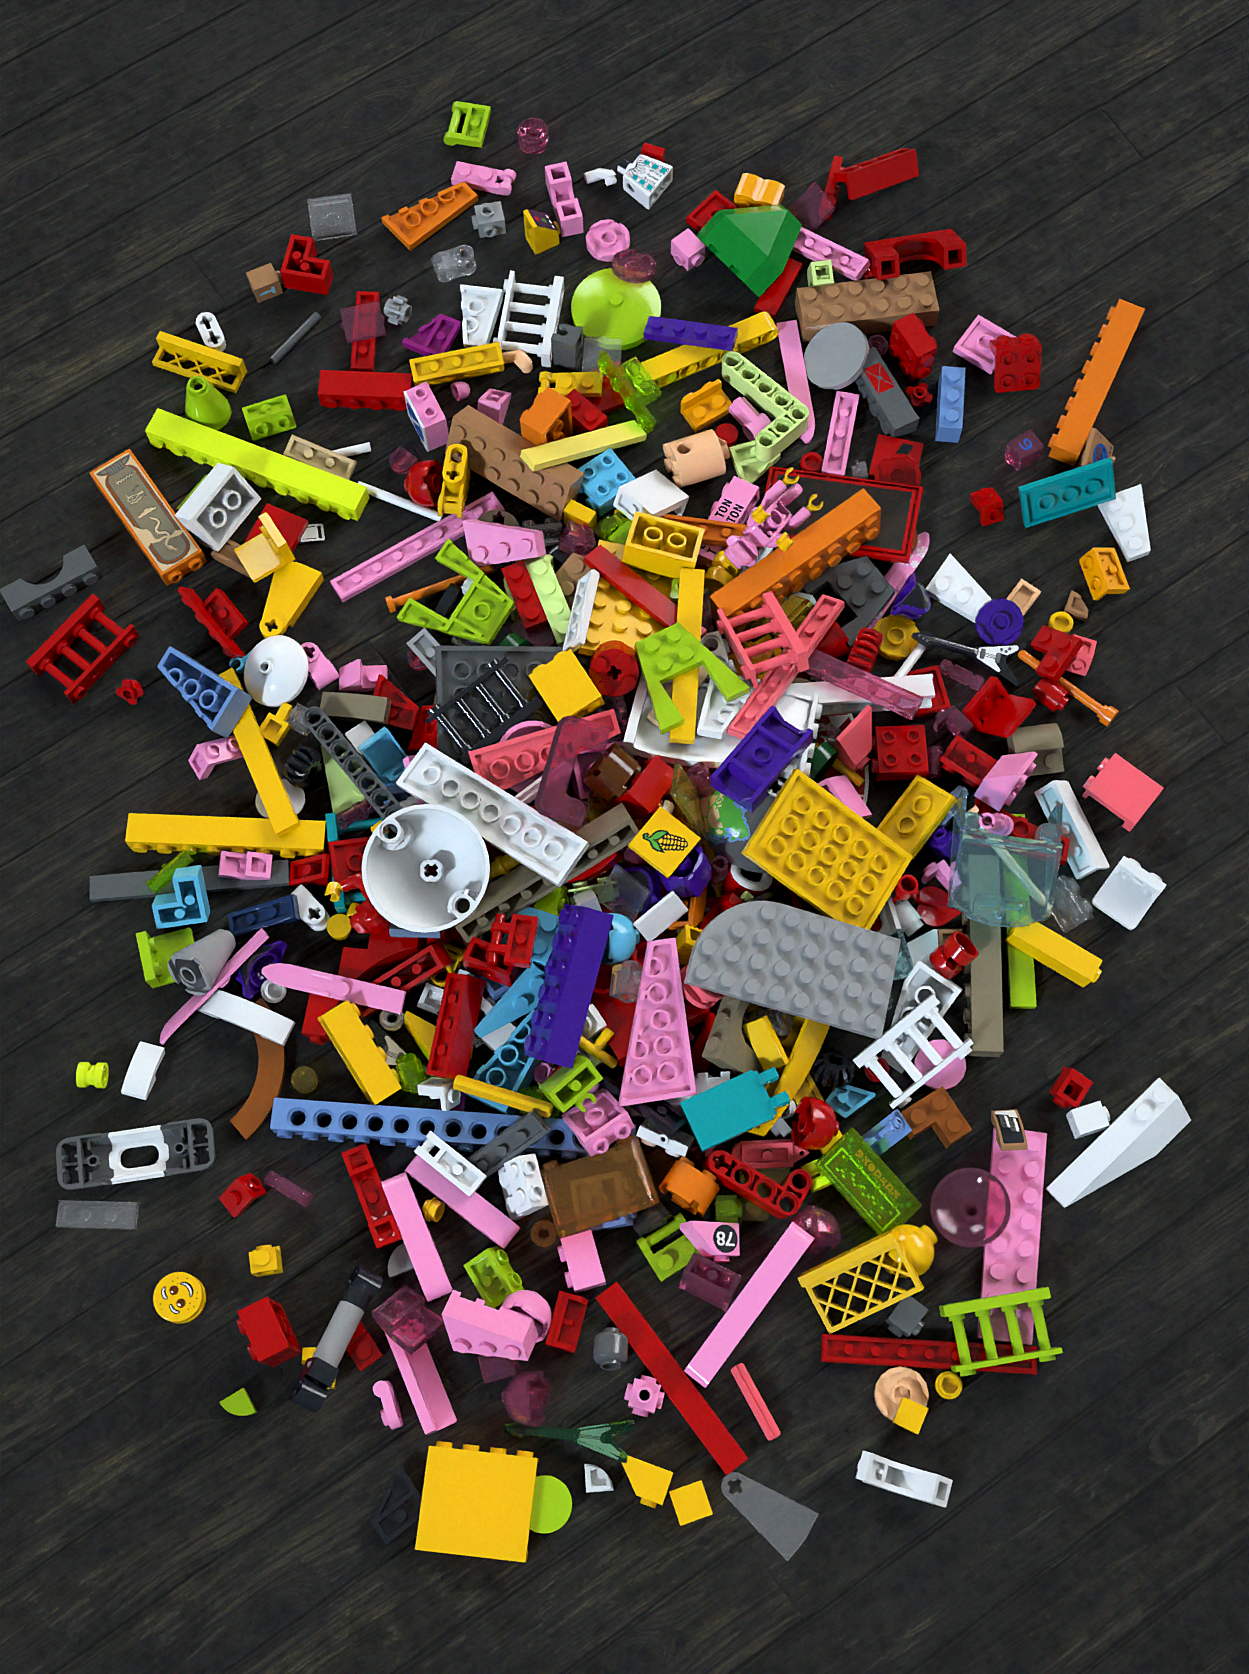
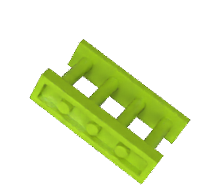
M1049 1287L939 1306L941 1317H949V1321L953 1323L961 1363L952 1365L951 1370L953 1372H960V1376L977 1374V1368L1038 1357L1040 1362L1055 1360V1354L1063 1353L1062 1348L1050 1347L1042 1305H1044L1043 1299L1051 1298ZM1026 1302L1032 1310L1040 1350L1024 1352L1015 1311L1018 1309L1017 1304ZM1001 1307L1002 1312H1005L1013 1355L1002 1357L997 1355L989 1314H992L991 1309ZM975 1312V1316L979 1317L987 1356L985 1360L971 1362L963 1323L965 1313Z

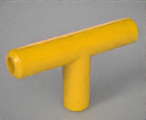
M605 1028L594 1044L581 1036L578 1045L580 1048L610 1068H615L618 1063L616 1058L602 1050L613 1036L612 1030Z

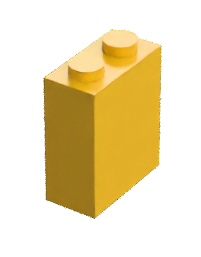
M571 649L559 652L552 661L546 665L537 666L528 675L559 725L583 718L605 704L601 694Z

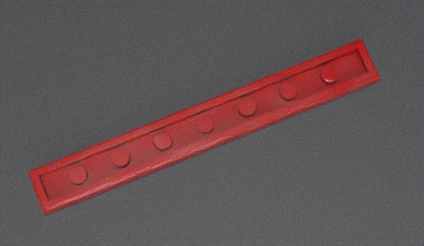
M616 1282L597 1296L596 1300L619 1331L627 1336L628 1343L652 1376L657 1379L658 1384L661 1385L663 1391L726 1476L745 1462L748 1457L620 1285Z
M833 1334L821 1335V1362L951 1370L952 1365L961 1364L957 1343L953 1341ZM967 1342L971 1362L987 1359L984 1343ZM995 1344L998 1357L1013 1355L1012 1345ZM1023 1346L1024 1352L1035 1351L1037 1346ZM1037 1358L977 1368L976 1371L1036 1375Z

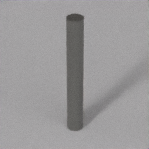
M314 312L269 358L270 361L276 365L321 319V316Z

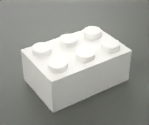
M217 463L174 516L203 547L219 551L261 498L234 467Z

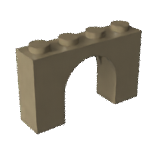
M725 995L721 1000L702 1057L725 1071H730V1074L736 1077L750 1070L753 1072L757 1070L758 1074H760L764 1070L755 1051L746 1044L742 1034V1018L750 1002Z

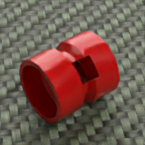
M957 931L945 940L944 945H939L930 953L929 959L940 975L947 979H952L962 971L963 966H968L978 957V951L966 935Z

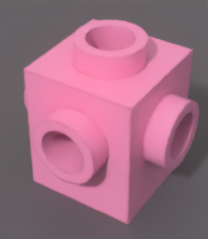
M641 1375L640 1379H634L633 1384L628 1383L624 1399L629 1401L628 1407L633 1408V1414L648 1417L649 1413H655L656 1408L661 1409L665 1393L660 1392L661 1385L656 1384V1378ZM642 1390H647L650 1393V1397L646 1401L641 1400L639 1397V1393Z

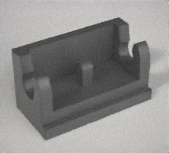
M560 324L559 329L567 331L568 334L565 336L552 334L553 364L576 371L584 353L583 327L578 326L577 328L567 324Z

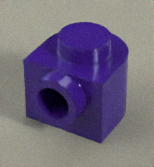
M937 828L926 841L931 852L945 862H949L961 848L959 836L953 831L949 830L947 832L945 828Z

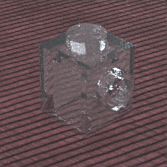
M626 960L623 964L613 966L609 995L626 1003L636 1002L643 967L633 960Z

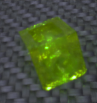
M619 512L613 516L608 514L593 527V532L603 541H607L625 523V517Z

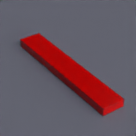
M601 544L584 557L583 563L592 570L595 569L599 572L604 580L645 611L662 627L667 628L677 623L678 606ZM701 626V639H702L704 636H706V632H707V630H706L704 627H702V626Z

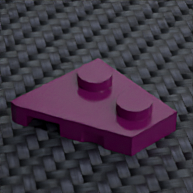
M439 314L429 324L420 327L418 333L410 339L404 338L402 345L404 348L424 356L448 352L462 327L461 321Z

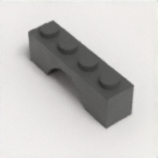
M82 545L63 555L62 570L52 581L46 584L34 585L20 578L1 588L0 592L19 622L32 617L34 613L43 608L53 606L55 602L64 597L72 596L77 590L96 583L103 576L86 546Z

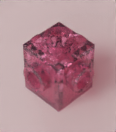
M569 520L558 538L559 549L569 555L576 553L585 557L597 545L594 531L585 524L580 525L572 520Z

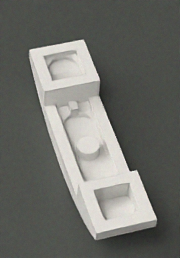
M218 989L197 1009L199 1012L233 1023L283 1046L295 1025L294 1021Z

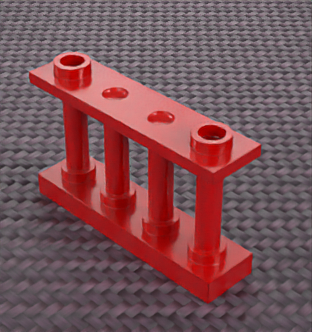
M93 593L26 661L31 670L39 677L43 672L47 671L68 688L64 694L72 704L84 698L88 689L128 648L135 645L139 637L137 630L132 624L124 630L103 614L105 607L101 600ZM97 620L117 636L108 647L86 630L93 621ZM77 638H82L101 654L92 664L70 648V645ZM64 654L84 671L75 681L53 665V662L60 655Z

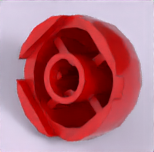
M425 460L417 462L410 468L404 481L406 492H408L413 502L420 506H438L443 484V466L439 461Z
M804 1097L800 1100L795 1110V1113H799L797 1122L792 1121L791 1126L792 1142L794 1146L805 1150L822 1149L838 1134L839 1123L836 1121L835 1112L823 1100L811 1097Z

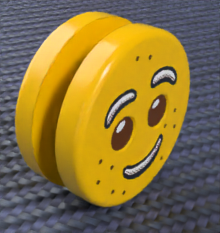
M174 1272L168 1274L159 1281L154 1290V1307L157 1313L167 1321L177 1324L188 1323L197 1318L205 1307V1288L199 1279L188 1273Z

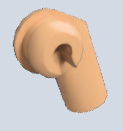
M523 350L502 352L504 364L514 362L523 373H529L533 370L532 360Z

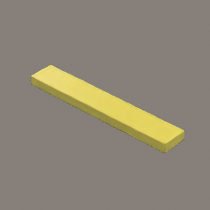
M635 420L527 448L521 450L520 457L532 471H537L602 453L609 448L613 450L645 441L647 433Z

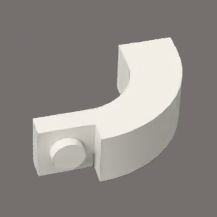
M867 1451L862 1452L856 1479L862 1480V1482L944 1508L947 1506L953 1481L941 1475L906 1466Z

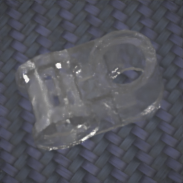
M461 245L447 251L438 252L431 258L436 276L440 282H449L455 278L470 275L477 267L474 251L468 245Z

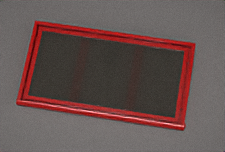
M770 466L765 494L778 480L782 481L785 478V472L788 468ZM793 469L788 474L790 479H795L799 475L796 483L803 488L802 493L792 503L785 506L792 514L791 517L803 506L806 508L809 505V498L813 494H817V497L811 503L814 506H818L823 501V506L818 511L813 510L811 516L797 529L781 530L779 533L783 534L786 532L790 539L864 488L881 507L880 532L873 540H867L862 543L856 552L848 553L847 555L856 557L867 556L870 559L909 564L921 497L924 493L923 487ZM788 484L786 486L787 489H789L794 484Z

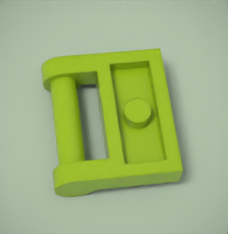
M459 101L454 102L448 132L445 133L443 141L450 146L460 144L482 148L491 115V106ZM465 113L466 118L462 133H457L461 115Z
M681 1213L675 1215L674 1220L651 1235L636 1240V1243L661 1282L702 1256L685 1235L655 1254L650 1249V1247L680 1229V1224L686 1222Z

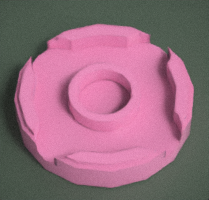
M610 219L600 220L589 228V232L586 235L587 250L598 260L606 262L616 261L622 258L629 250V231L620 222L618 224Z
M944 1039L929 1042L942 1059L954 1050L949 1041ZM920 1048L914 1060V1065L924 1075L935 1065ZM956 1057L923 1085L932 1090H937L941 1086L946 1091L954 1088L964 1077L966 1071L965 1057L961 1060Z

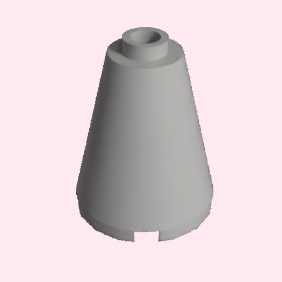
M218 929L174 953L167 964L169 973L177 984L182 982L186 985L185 991L196 996L206 994L212 988L236 947L233 934L227 930Z

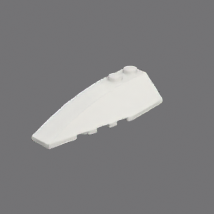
M1158 1078L1046 1190L1065 1208L1156 1156L1191 1121L1179 1096Z

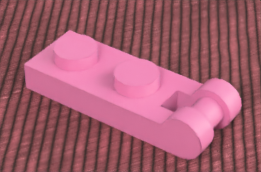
M457 161L451 182L452 185H456L464 181L471 189L508 196L511 194V183L515 181L516 173L511 169L503 171Z

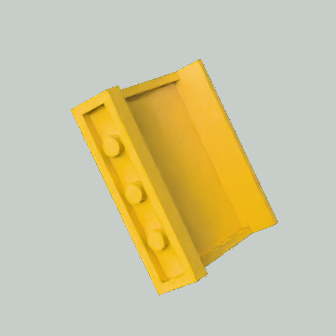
M436 1441V1446H429L415 1550L527 1562L530 1522L539 1459L533 1458V1452L517 1450V1456L506 1455V1449L490 1447V1453L480 1452L479 1446L463 1444V1450L453 1449L452 1443Z

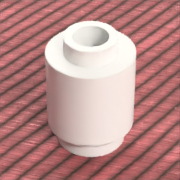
M899 899L895 903V910L901 926L900 931L901 933L905 932L909 937L924 925L920 920L922 917L908 900L902 902Z

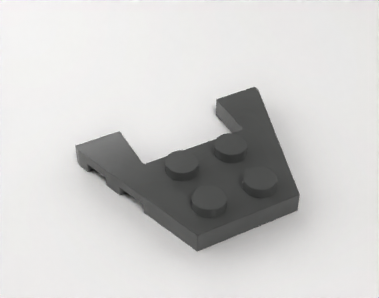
M867 556L847 561L834 567H828L819 578L813 581L810 580L803 586L805 594L813 595L826 585H829L837 596L844 601L846 607L855 617L854 620L841 628L849 639L846 643L848 648L853 646L859 631L863 627L869 628L875 617H878L895 594L893 587Z

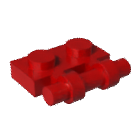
M497 913L495 922L491 924L490 932L492 937L486 949L488 954L487 963L496 965L498 956L504 955L503 962L505 966L531 968L539 918L537 916L512 914L511 923H505L506 915ZM509 934L507 945L501 944L502 935Z

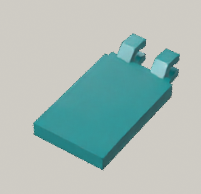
M775 1067L758 1074L757 1070L754 1072L750 1070L680 1102L681 1108L702 1152L775 1118L774 1115L777 1114V1109L790 1104L791 1100L786 1091L770 1098L764 1087L779 1079Z

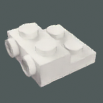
M535 1154L517 1156L504 1163V1167L498 1170L499 1182L506 1201V1209L511 1220L521 1219L549 1205Z

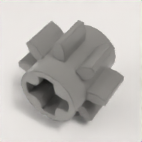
M398 295L397 297L394 296L393 299L389 298L387 300L384 314L389 317L388 322L402 325L403 322L409 320L412 307L407 304V298Z

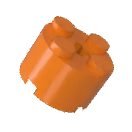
M681 1156L679 1160L675 1161L661 1182L659 1189L664 1195L669 1191L672 1194L671 1200L694 1215L698 1212L700 1217H703L720 1191V1185L715 1181L717 1178L705 1169L700 1172L694 1168L695 1164L692 1161Z

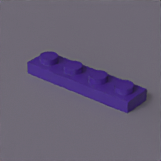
M649 316L643 333L644 339L733 351L738 336V328Z

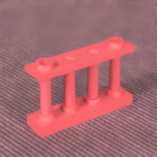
M772 591L763 594L764 604L761 605V608L727 619L722 609L717 610L719 619L715 621L717 630L720 635L724 634L741 665L740 669L744 680H749L753 689L758 687L756 674L789 662L791 664L795 663L800 672L809 669L807 650ZM763 617L770 619L767 624L735 634L733 630L734 627ZM771 632L774 634L778 633V638L744 649L741 645L742 642ZM780 647L787 649L785 654L756 664H752L749 659Z

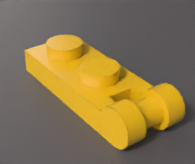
M540 372L539 381L541 382V387L538 388V394L540 392L543 393L547 387H550V384L556 383L555 388L551 389L564 397L574 388L584 397H601L603 374L601 372Z

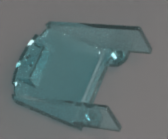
M962 789L954 806L947 905L965 913V917L993 926L1024 927L1029 926L1031 923L1048 920L1051 916L1063 844H1061L1063 803L1057 802L1048 818V823H1044L1037 828L1035 840L985 833V829L979 825V818L982 816L966 811L967 789Z

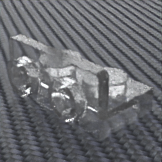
M1062 875L1041 888L1040 892L1047 899L1046 905L1063 932L1067 934L1087 920H1092L1094 916L1091 912L1094 909L1086 898L1082 899L1077 892L1080 890V887L1073 877L1069 879L1067 876Z

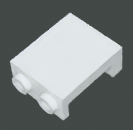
M654 470L620 486L613 506L632 521L635 511L656 517H661L671 511L683 514L689 496L660 472Z

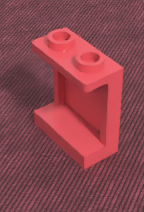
M1115 753L1110 760L1105 758L1097 768L1100 772L1096 777L1091 775L1085 782L1083 787L1086 790L1082 797L1085 799L1088 796L1094 798L1125 822L1122 827L1130 832L1164 788Z

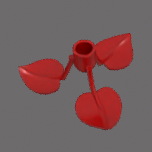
M912 875L901 876L893 890L895 895L892 899L894 905L899 899L908 900L912 896L914 897L915 903L919 904L916 911L922 917L920 920L928 926L939 927L945 925L962 913L959 904L940 888L928 886L922 888L919 892L917 890L918 881ZM880 916L876 918L870 928L871 931L878 932L881 929Z

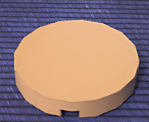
M901 1366L891 1368L883 1373L875 1384L874 1398L876 1406L891 1421H893L902 1397H906L922 1406H927L929 1397L927 1384L921 1375L912 1369Z

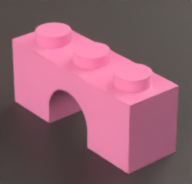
M567 162L545 166L546 185L561 230V236L566 237L583 233V216L578 199L574 198L572 179Z

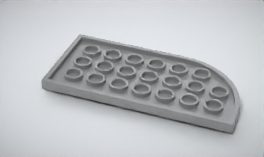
M771 901L746 902L725 910L702 930L692 948L684 984L874 1039H881L901 939Z

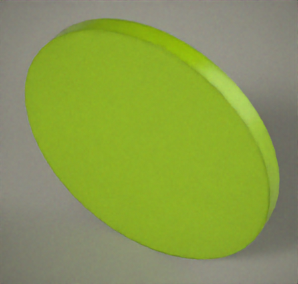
M538 1476L535 1480L530 1530L537 1533H552L563 1527L568 1521L572 1511V1497L567 1486L559 1479L552 1476Z

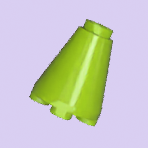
M201 376L191 377L186 388V419L217 431L227 424L232 414L228 400L205 378Z

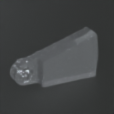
M729 1473L722 1480L721 1490L723 1495L786 1561H789L806 1540L819 1514L741 1473ZM739 1479L742 1492L730 1494L728 1482L730 1480L734 1482Z

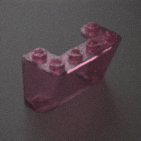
M565 716L559 720L535 799V808L539 814L583 827L590 802L566 796L579 748L582 747L604 754L611 727L575 716Z

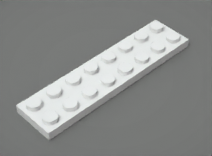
M427 743L422 746L396 782L398 787L426 804L440 805L463 815L474 825L483 840L558 887H561L590 846L584 839Z

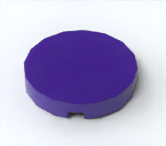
M1004 598L992 599L985 602L978 610L975 617V628L979 637L986 643L991 645H1008L1020 636L1024 616L1020 608L1013 601Z

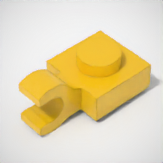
M283 702L276 715L268 713L259 727L264 739L279 747L291 728L287 721L296 712L292 708L293 706Z

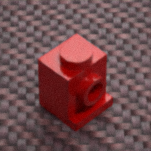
M1063 1067L1061 1069L1062 1073L1049 1093L1054 1096L1052 1101L1064 1109L1067 1106L1077 1108L1093 1082L1074 1068ZM1067 1085H1068V1086H1069V1091H1068V1093L1065 1094V1093H1064V1090H1065V1088H1066Z

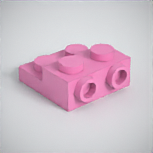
M604 1087L593 1094L596 1097V1103L591 1102L589 1098L583 1101V1106L587 1111L582 1112L574 1106L561 1115L564 1122L576 1135L580 1144L591 1157L597 1153H605L611 1143L617 1139L627 1138L631 1130L635 1128L627 1111L622 1106H618V1101Z

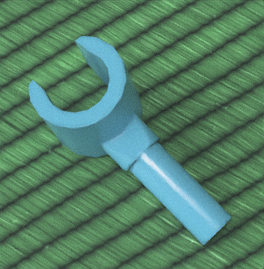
M250 652L243 658H232L229 665L233 668L238 663H241L236 672L244 673L245 663Z

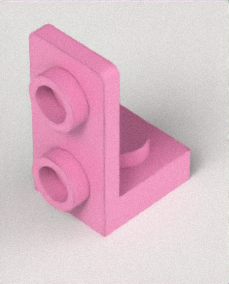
M232 735L228 739L224 737L197 744L188 761L198 779L202 780L209 777L216 764L244 756L235 735Z

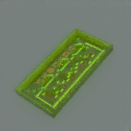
M850 1128L814 1163L877 1235H881L896 1226L903 1225L922 1206L854 1128Z

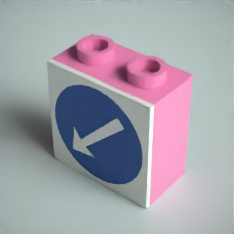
M425 382L404 391L408 416L426 451L429 452L447 444L449 436L447 421L428 383Z

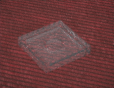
M351 193L307 199L314 241L357 235Z

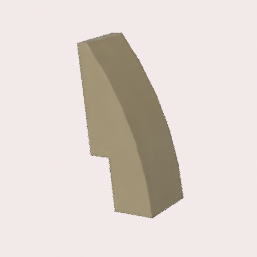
M323 692L320 708L328 718L363 722L365 720L366 722L388 725L392 701L387 697Z

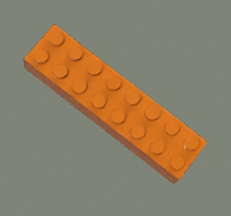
M864 488L791 538L790 540H794L795 543L786 552L777 548L710 595L711 616L713 620H719L718 609H722L726 618L730 619L761 608V605L764 604L763 594L770 591L773 592L778 603L782 604L787 596L792 593H798L804 584L819 578L828 567L836 566L845 555L856 552L862 543L867 540H873L880 532L881 507ZM749 623L734 627L735 634L741 633Z

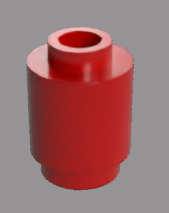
M1044 677L1032 691L1036 695L1035 698L1053 712L1057 709L1062 711L1070 700L1067 698L1069 692L1054 681L1047 680Z

